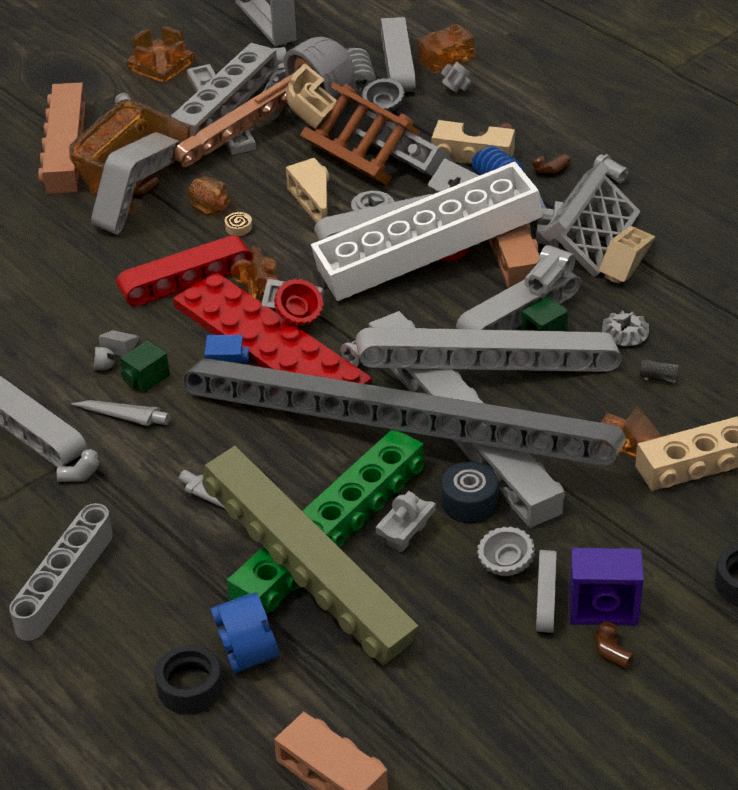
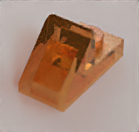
M635 407L627 420L607 413L600 422L612 424L622 429L626 442L621 451L635 457L638 443L662 437L639 407Z

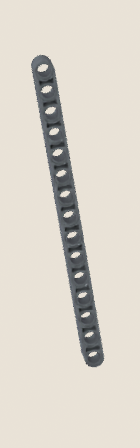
M208 358L199 360L184 374L182 380L185 389L196 396L597 465L612 464L626 442L622 429L612 424Z

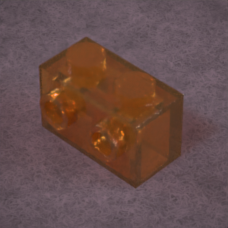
M459 24L450 25L448 28L429 33L427 36L418 39V61L436 73L443 70L447 64L453 66L455 62L461 63L474 58L475 36Z

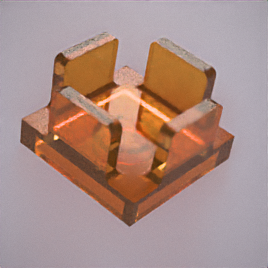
M164 26L161 28L163 40L156 38L152 41L151 29L145 28L132 37L133 56L126 60L127 69L165 83L195 61L194 52L185 48L182 31Z

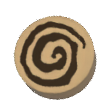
M243 212L229 214L225 218V230L230 235L244 236L252 230V218L249 214Z

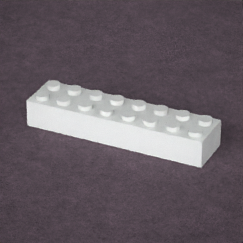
M512 162L311 244L317 269L337 301L348 298L368 288L375 287L385 281L402 276L407 272L426 266L441 258L453 255L458 251L543 217L539 190L518 164Z

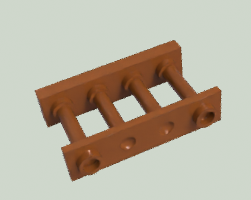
M333 82L330 87L340 95L333 109L320 128H316L313 131L305 126L300 135L313 146L387 186L392 177L384 171L386 167L384 165L406 130L417 136L420 132L412 126L414 121L408 116L401 113L398 117L358 96V92L351 86L344 84L341 87ZM351 101L358 105L338 139L335 138L331 141L328 134L348 102ZM367 111L375 113L377 117L358 147L349 151L347 143ZM388 120L396 124L375 159L372 158L370 162L366 160L367 156L365 154L385 122Z

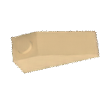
M315 158L287 166V189L316 223L320 219L328 217L327 181H329V173L326 167L321 166Z
M629 226L610 241L598 271L604 273L605 278L616 283L625 282L632 276L656 236Z

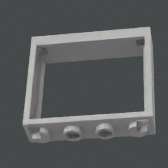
M236 0V4L274 46L286 45L297 40L294 0H270V5L265 0Z

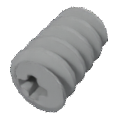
M346 48L353 65V76L349 86L358 92V96H361L365 86H368L372 81H376L370 56L366 50L361 48Z

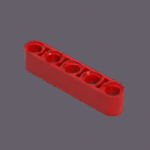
M232 235L128 269L118 276L116 285L128 304L140 306L187 290L216 272L226 277L244 271L251 266L254 256L239 236Z

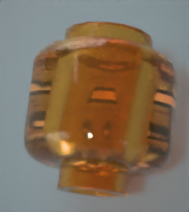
M206 175L200 179H194L189 187L187 196L190 198V204L208 215H213L218 210L223 211L229 202L226 185Z

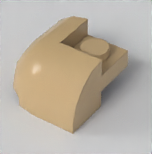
M304 63L292 75L287 86L286 97L288 105L293 112L316 130L326 119L337 100L320 87L325 79Z

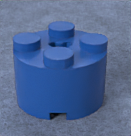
M257 592L249 593L210 608L217 628L224 625V628L218 630L226 652L233 650L227 656L234 674L280 656L273 632L270 629L266 613Z

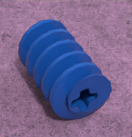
M495 146L486 147L477 152L472 158L473 170L479 176L512 162H516L524 172L523 165L519 161Z

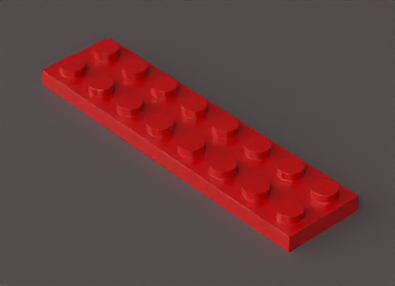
M217 272L173 298L174 307L212 334L243 335L244 347H249V360L259 367L372 385V377L294 324L284 321L278 313L269 307L261 306L262 303Z

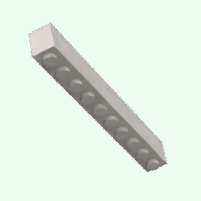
M398 311L370 322L369 328H415V325ZM390 368L410 392L483 403L478 398L476 391L466 385L456 370ZM453 440L471 462L482 463L494 471L498 477L499 494L529 528L563 514V499L565 498L563 487L559 482L554 481L546 472L543 464L537 462L529 453Z

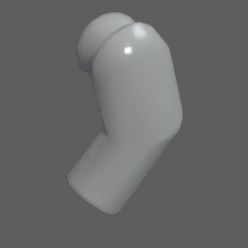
M87 449L81 453L82 458L75 466L57 467V482H84L88 480L99 466L97 452Z

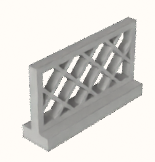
M603 161L583 175L541 234L548 242L556 238L568 252L575 254V259L593 277L600 273L598 270L610 241L631 226L641 212L605 175L609 168ZM601 185L608 192L609 197L603 196ZM590 202L597 203L598 212H592ZM605 204L611 205L613 214H607ZM620 206L630 214L628 217L622 216ZM579 217L586 218L588 228L581 226ZM594 219L601 220L603 230L596 228ZM609 221L616 223L618 232L611 231ZM568 232L575 233L577 243H574L566 234ZM584 234L590 235L592 245H586ZM599 236L605 237L607 247H601ZM588 252L595 254L596 265L589 258Z

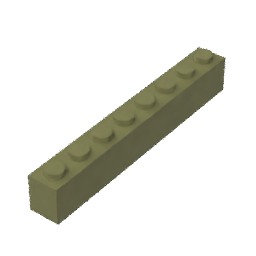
M233 446L205 465L202 485L206 493L213 498L215 497L225 507L228 515L235 520L237 519L247 529L250 537L254 541L260 542L269 551L272 559L277 564H282L292 574L294 581L300 587H305L315 597L317 604L323 610H328L338 620L340 627L347 634H352L362 644L368 656L376 658L384 666L413 643L418 625L236 446Z

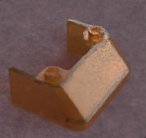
M124 99L116 103L70 144L69 158L92 194L97 197L104 165L112 152L155 132L183 142L190 137L191 125L136 100ZM134 192L128 211L130 214L133 212Z

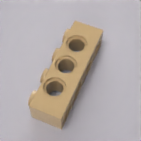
M738 416L638 443L635 466L650 490L655 491L668 488L673 485L738 468Z

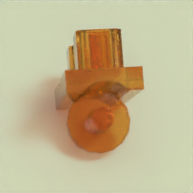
M253 246L252 260L241 259L235 262L231 267V275L235 281L248 282L249 294L259 300L261 293L265 291L267 279L278 280V276L273 275L276 267L275 258L262 256L261 247Z

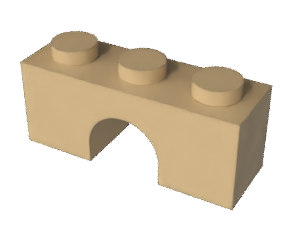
M438 120L431 143L448 154L453 159L451 162L472 164L474 155L488 146H495L512 157L515 146V129L489 126L486 134L472 137L464 134V123Z

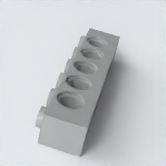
M250 43L169 117L171 138L183 142L246 102L270 79L274 72L278 71L276 49Z

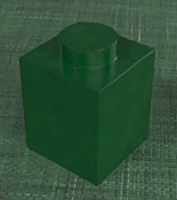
M547 297L522 311L521 331L567 332L568 311L562 305Z
M148 340L120 357L121 376L124 382L142 393L170 376L167 353Z

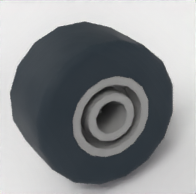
M461 462L451 466L444 472L441 479V504L448 516L456 521L473 523L489 518L496 511L499 500V483L497 475L491 468L482 463Z

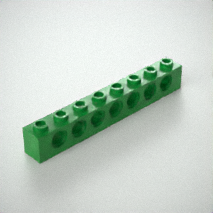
M392 429L302 512L341 548L344 541L353 532L360 530L371 515L379 512L389 498L395 493H399L407 481L422 471L425 464L423 443L398 430ZM264 546L227 579L229 601L257 592L266 615L270 611H274L291 591H295L299 587L294 581L292 574L282 564H277Z

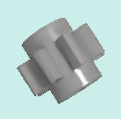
M455 62L453 67L447 64L441 72L445 76L442 83L456 93L460 88L465 91L472 82L468 79L471 72L458 62Z

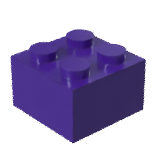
M571 548L569 579L570 625H600L602 622L608 621L621 626H639L644 581L641 549Z

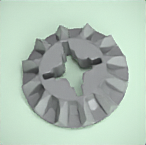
M366 191L353 198L351 207L352 211L371 206L392 203L394 200L384 192Z
M621 310L620 314L610 313L609 318L603 320L602 332L611 334L616 345L634 346L642 343L648 337L649 323L645 322L644 316H636L634 311L627 314ZM625 325L628 326L626 329L624 328V330L621 331V329H622Z

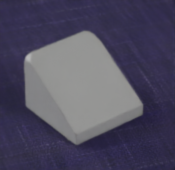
M114 330L99 336L100 347L108 348L114 355L123 356L133 350L140 340L137 335Z

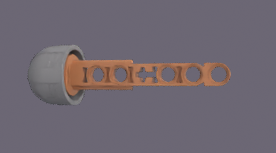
M315 37L300 43L298 46L287 51L284 56V68L287 75L285 79L202 129L195 136H191L181 142L175 148L173 158L181 166L188 167L201 159V156L211 153L288 104L286 97L288 83L292 75L304 63L325 79L320 87L337 99L340 95L330 86L333 82L341 87L344 84L350 85L353 76V65L349 53L337 41L326 37Z

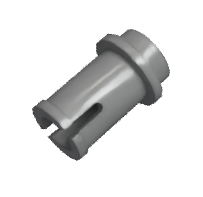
M601 154L596 158L593 167L603 161L609 168L605 175L614 179L617 183L620 184L627 178L628 168L611 160V156L608 154Z

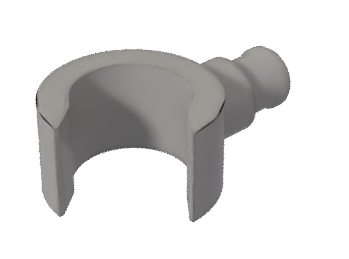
M285 47L273 48L276 49L278 70H285Z

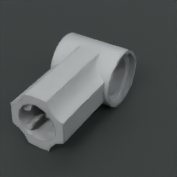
M546 245L540 253L538 264L525 277V286L528 287L531 294L540 297L542 294L548 293L560 277L567 278L574 268L575 254Z

